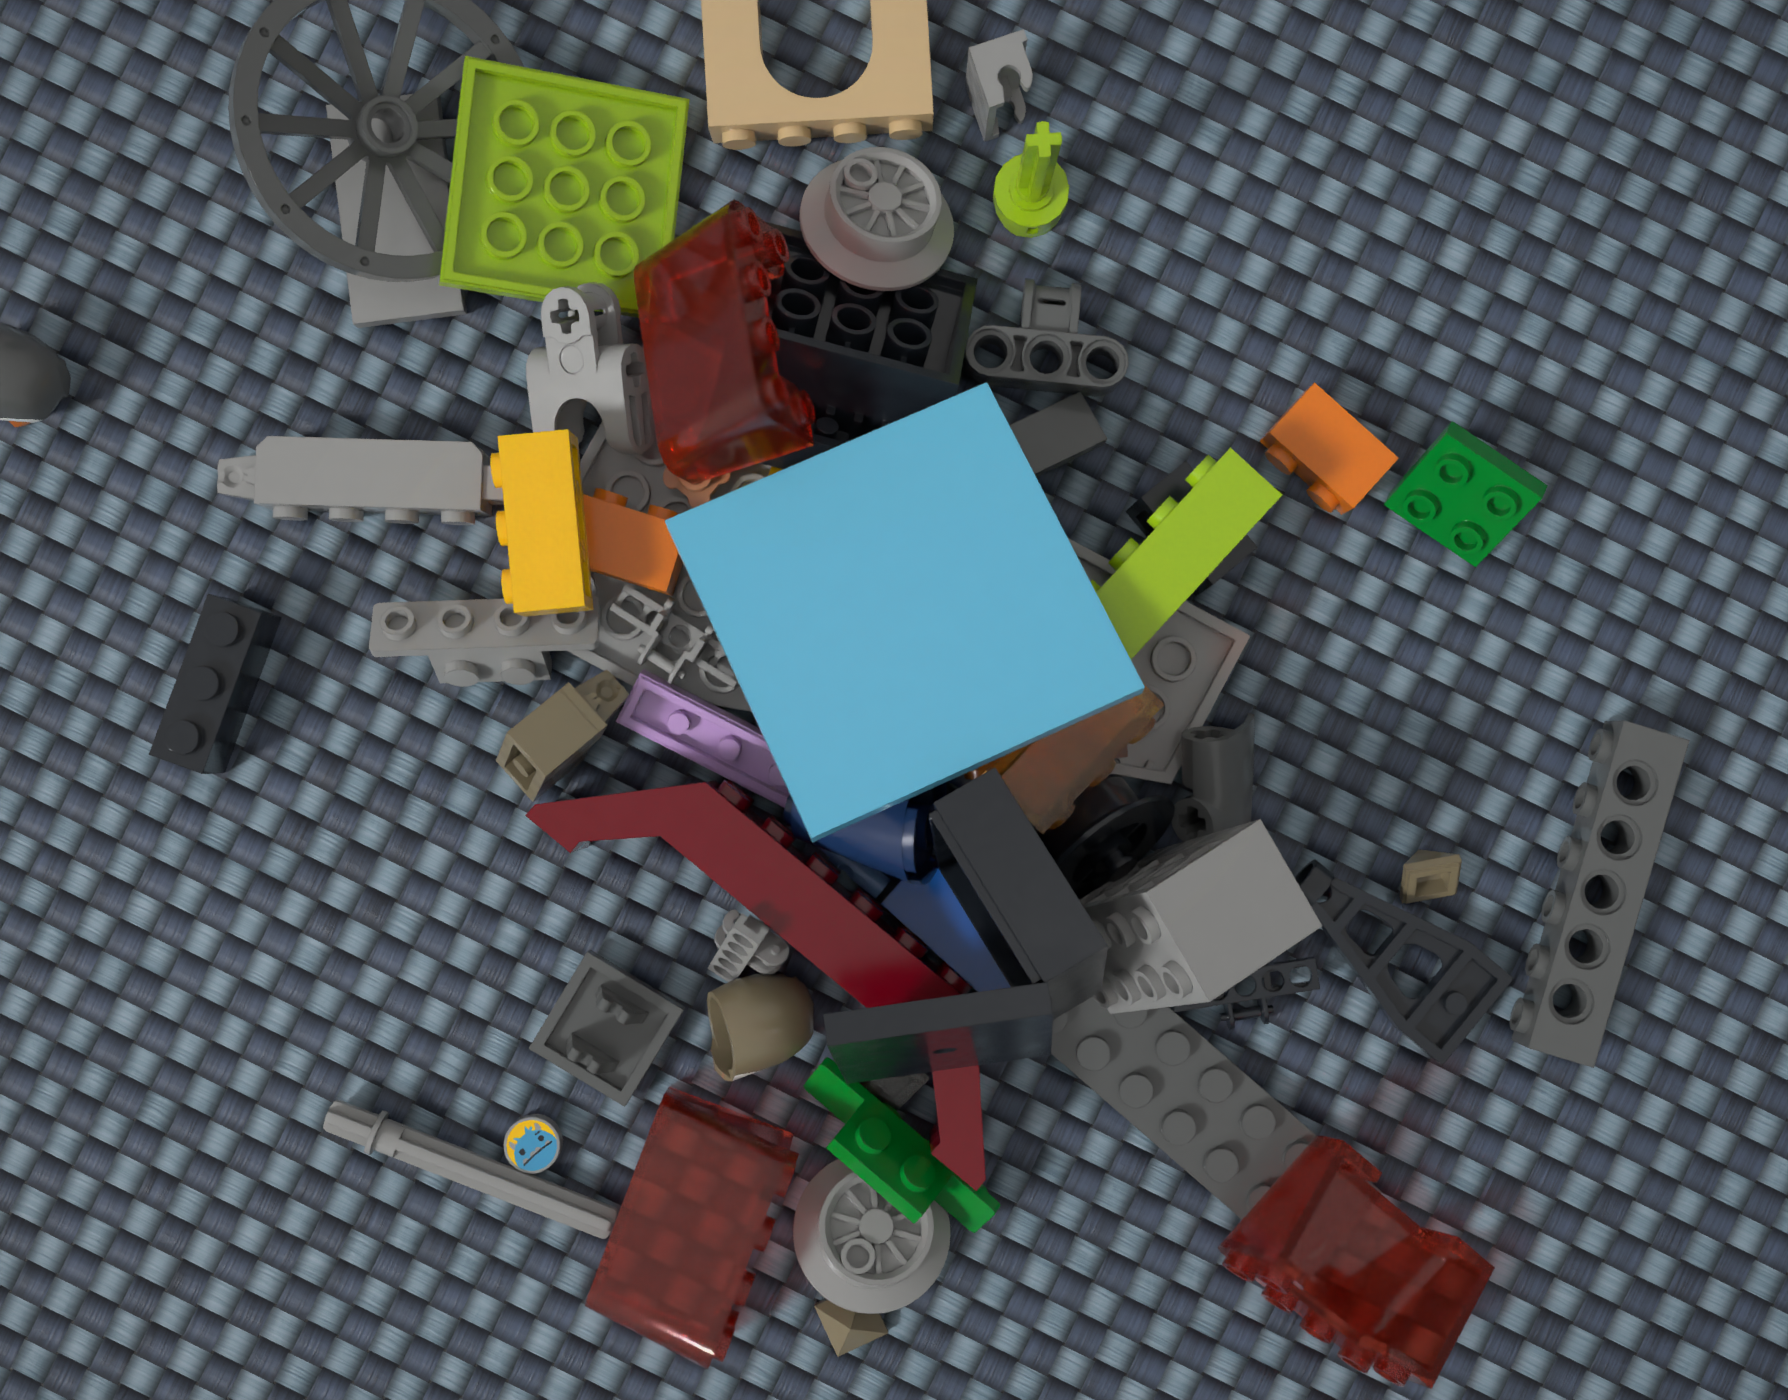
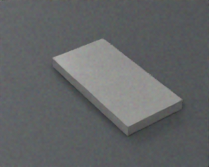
M413 94L400 95L399 99L405 101ZM440 96L416 115L417 121L443 120ZM332 104L326 105L327 118L349 120ZM372 118V130L376 137L383 142L392 143L393 133L389 125L383 120ZM330 139L332 159L349 146L348 140ZM446 139L416 140L419 144L448 160ZM406 159L445 230L450 184ZM360 160L335 180L342 240L353 245L356 243L366 162ZM386 165L375 252L401 256L433 253L429 242ZM347 273L352 322L357 328L467 314L465 291L463 289L439 286V277L414 282H386Z

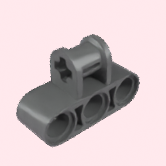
M1025 278L1019 328L990 325L975 330L968 338L963 358L964 369L968 376L978 384L987 382L989 386L1064 394L1081 392L1084 396L1094 397L1105 396L1113 392L1125 376L1129 362L1124 346L1116 339L1106 336L1078 334L1081 284L1072 283L1070 288L1036 285L1034 279ZM983 344H993L1002 350L1005 361L996 368H986L976 361L974 351ZM1042 349L1052 351L1059 360L1060 368L1053 373H1040L1033 368L1030 362L1031 354ZM1093 355L1106 356L1114 365V376L1108 379L1095 378L1089 373L1086 367V360Z

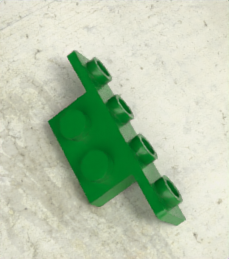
M826 1057L803 1085L809 1094L845 1123L826 1149L912 1223L915 1224L932 1202L936 1201L969 1231L975 1233L1000 1208V1203L989 1194L983 1184L975 1191L931 1154L930 1141L924 1139L904 1122L900 1114L892 1106L882 1103L859 1082L847 1084L837 1064L832 1059Z

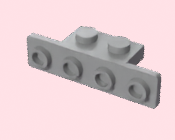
M592 595L594 610L524 617L514 613L513 604H506L504 599L376 603L373 607L369 649L374 657L428 655L440 684L449 683L454 686L468 687L475 685L477 682L505 681L510 684L524 685L531 683L533 680H551L552 659L549 651L594 650L598 648L601 605L599 598Z

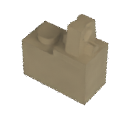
M607 669L576 688L568 682L506 733L496 762L530 800L534 802L585 759L591 746L599 741L607 727L606 722L626 701L629 693Z

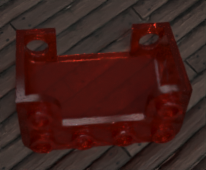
M735 199L638 263L634 269V285L659 452L669 471L691 484L814 446L811 424L815 422V409L810 396L805 390H798L792 382L779 375L775 352L780 348V340L777 329L770 319L767 297L771 294L770 280L783 275L784 263L789 260L788 246L783 234L778 229L771 227L758 217L753 209L744 206Z
M669 1087L661 1100L591 1285L585 1306L707 1370L712 1359L723 1362L740 1313L731 1309L733 1304L744 1307L756 1273L746 1270L752 1251L755 1249L764 1253L776 1221L775 1218L766 1215L774 1194L785 1198L796 1168L799 1153L790 1150L794 1133Z
M1316 1135L1218 1246L1219 1251L1226 1256L1222 1265L1245 1281L1252 1283L1256 1280L1265 1287L1261 1293L1265 1300L1287 1313H1292L1294 1310L1303 1318L1299 1326L1320 1341L1328 1344L1333 1341L1340 1347L1337 1356L1351 1367L1366 1374L1373 1367V1370L1383 1378L1400 1387H1404L1407 1381H1411L1432 1389L1495 1267L1458 1236L1420 1227L1365 1180L1377 1183L1382 1172L1344 1140Z

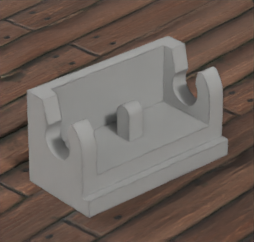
M1024 29L969 47L965 87L984 142L999 137L996 111L997 108L1004 106V102L1012 105L1014 118L1019 124L1024 121L1026 105L1019 86L1021 85L1023 90L1028 92L1033 78L1032 69L1025 52L1028 40Z

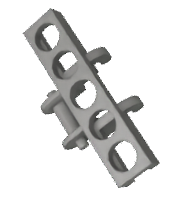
M625 583L622 588L623 591L609 610L652 637L647 646L641 644L638 647L637 651L641 653L638 664L643 665L649 660L670 674L668 683L672 684L677 677L682 680L684 679L687 672L682 669L689 660L735 689L738 684L736 676L729 677L718 670L719 660L726 655L721 644L712 638L715 631L711 623H709L704 633L672 613L677 603V600L669 597L664 604L665 607H662ZM632 596L644 603V609L639 616L634 617L623 610V603L627 597ZM653 611L658 612L651 625H647L646 619L648 615ZM666 620H668L666 628L660 631ZM677 626H686L691 632V640L684 647H676L670 640L671 631ZM659 642L681 655L677 663L655 650ZM707 644L715 648V655L708 662L699 658Z
M731 910L725 915L723 925L715 933L714 941L719 950L708 966V969L727 982L737 979L746 965L763 975H773L787 959L789 948L781 938L769 931L771 928L753 916L749 915L747 917L743 913L739 916L737 910Z

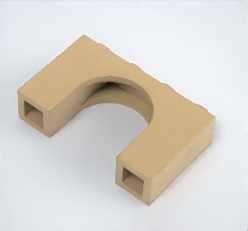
M701 0L708 128L713 144L722 143L724 148L742 150L754 147L756 141L778 140V143L783 146H802L809 144L811 138L834 137V141L839 143H856L867 139L868 134L889 133V137L892 139L910 140L922 136V131H933L934 112L927 0H870L873 46L870 61L864 73L852 86L838 94L822 98L804 97L788 91L767 70L763 61L759 0Z

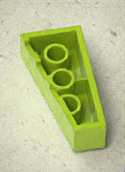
M1231 447L1218 461L1208 454L1185 479L1193 487L1191 491L1179 503L1169 496L1146 522L1154 528V531L1141 545L1131 537L1114 555L1108 564L1116 572L1102 587L1093 579L1090 581L1131 660L1282 496L1276 488Z

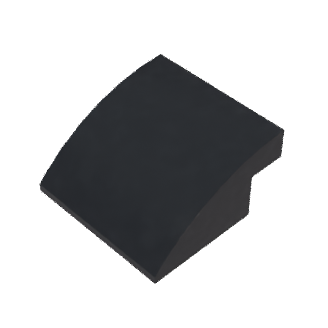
M762 221L732 320L721 377L709 414L703 449L785 469L955 396L960 381L978 278L939 269L928 280L907 289L877 291L861 288L838 278L824 268L806 245L802 231Z

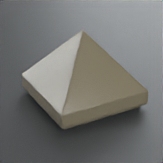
M1419 849L1403 865L1400 889L1402 904L1457 894L1462 863L1460 855Z
M826 1298L814 1304L837 1357L888 1334V1329L881 1314H864L849 1311L833 1304Z

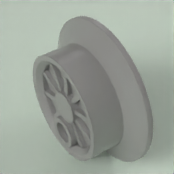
M869 147L849 154L843 160L837 161L821 170L807 186L801 201L800 228L806 245L813 256L833 275L861 288L877 291H895L919 285L932 277L942 267L953 244V218L950 208L941 194L937 180L922 162L900 150L886 147Z
M839 1159L825 1166L809 1182L800 1197L794 1216V1249L805 1277L828 1301L857 1313H887L905 1307L917 1300L938 1278L944 1267L950 1246L949 1215L936 1201L932 1202L923 1216L914 1224Z

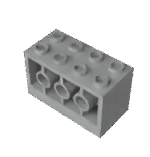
M1261 819L1158 849L1137 862L1133 870L1123 878L1115 882L1107 881L1079 899L1108 945L1102 991L1094 995L1093 998L1101 1007L1107 1009L1110 1014L1211 1002L1322 927L1321 922Z

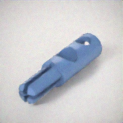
M819 848L830 857L828 860L832 864L845 871L850 879L874 899L891 880L881 871Z

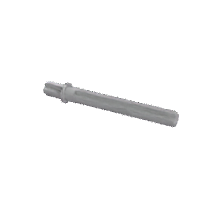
M335 1100L325 1116L323 1128L326 1132L365 1146L364 1153L371 1155L374 1150L598 1238L606 1239L610 1235L616 1221L618 1210L611 1205L532 1174L521 1172L514 1167L388 1119L389 1112L383 1110L378 1115L342 1100Z

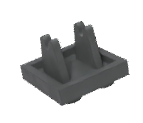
M590 949L583 957L528 1049L625 1107L686 1007Z

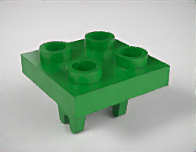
M1452 421L1390 491L1384 506L1476 567L1543 498L1548 485Z

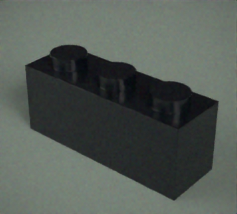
M207 594L149 755L201 774L225 773L282 617L230 598Z

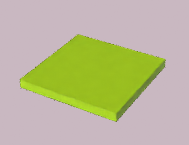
M465 56L439 286L543 302L545 296L553 289L564 286L577 288L579 285L597 282L612 289L618 298L621 315L655 321L659 318L664 321L667 311L690 99Z

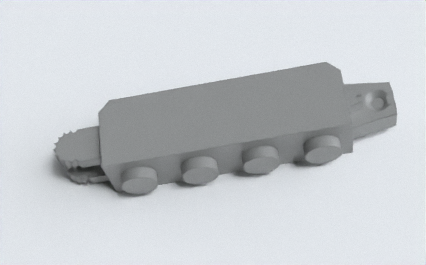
M267 436L256 446V455L219 459L217 468L218 493L225 496L252 500L254 504L273 510V518L281 520L304 521L308 520V511L329 512V520L340 522H363L364 513H385V522L417 524L419 523V514L441 515L442 524L475 525V516H492V505H504L502 488H495L493 483L490 457L472 442Z

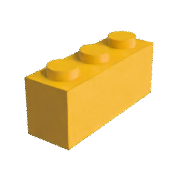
M569 429L498 436L499 452L491 453L490 465L495 488H502L504 511H497L496 530L500 545L508 546L510 569H503L501 573L502 593L505 603L513 604L514 613L524 617L594 610L578 438Z

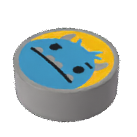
M529 1114L521 1117L509 1128L504 1139V1152L509 1163L517 1170L529 1174L539 1173L548 1169L557 1160L563 1147V1136L559 1126L551 1118L542 1114Z

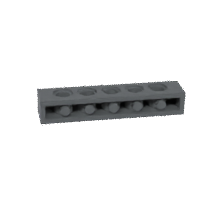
M1625 720L1604 721L1603 728H1599L1593 735L1588 751L1589 760L1593 761L1587 782H1583L1577 789L1573 801V813L1577 817L1572 834L1565 837L1558 851L1557 866L1561 868L1555 890L1549 891L1542 906L1541 919L1545 922L1540 943L1533 945L1527 957L1525 971L1526 975L1530 976L1524 997L1517 999L1511 1012L1510 1028L1514 1030L1511 1038L1512 1041L1529 1049L1594 1068L1690 740ZM1627 768L1633 775L1634 787L1628 796L1623 797L1617 788V777L1623 769ZM1612 822L1617 827L1619 837L1617 844L1607 851L1601 842V832L1606 824ZM1598 876L1603 885V893L1601 898L1591 905L1585 897V887L1592 877ZM1583 930L1587 937L1586 950L1581 956L1573 958L1569 951V941L1574 933ZM1568 984L1572 993L1571 1002L1567 1008L1556 1012L1553 1006L1554 993L1562 985Z

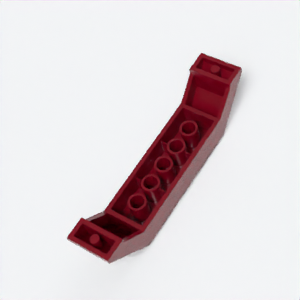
M714 780L535 804L525 815L570 853L587 848L596 840L661 836L866 1008L971 993L969 991L973 988L944 960L938 966L925 955L928 951L927 945L903 923L895 930L881 918L884 914V907L867 892L858 887L852 894L836 880L841 872L825 857L815 851L808 858L792 844L796 838L792 830L773 815L764 821L749 807L755 800L731 780H724L721 784ZM979 1065L934 1071L932 1076L938 1121L929 1131L931 1154L977 1191L986 1180Z

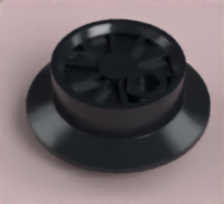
M1109 777L1087 786L1070 797L1046 819L1037 834L1074 893L1080 899L1105 882H1115L1131 872L1137 862L1165 833L1173 819L1175 807L1168 797L1162 795L1139 799L1122 777Z

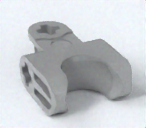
M590 282L579 285L577 288L570 286L553 289L545 296L541 306V322L546 347L533 349L526 363V380L533 432L569 429L578 438L579 444L585 432L583 412L587 402H590L597 409L603 420L605 438L610 447L624 454H642L650 448L656 435L649 362L644 349L640 345L633 343L623 344L620 321L621 308L618 298L612 289L602 283ZM594 310H603L602 315L595 316ZM568 311V317H559L560 312Z

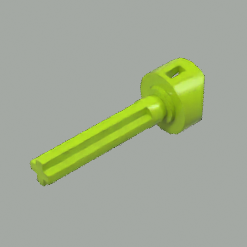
M1046 121L1037 122L1034 134H1026L1023 153L1014 156L1003 164L995 179L993 203L996 214L1009 232L1020 237L1033 238L1049 232L1057 225L1068 202V180L1066 173L1057 163L1062 144L1061 132L1050 133L1049 122Z

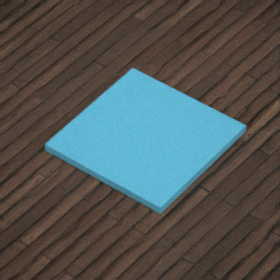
M987 382L665 520L670 536L812 843L1142 694L1145 686Z

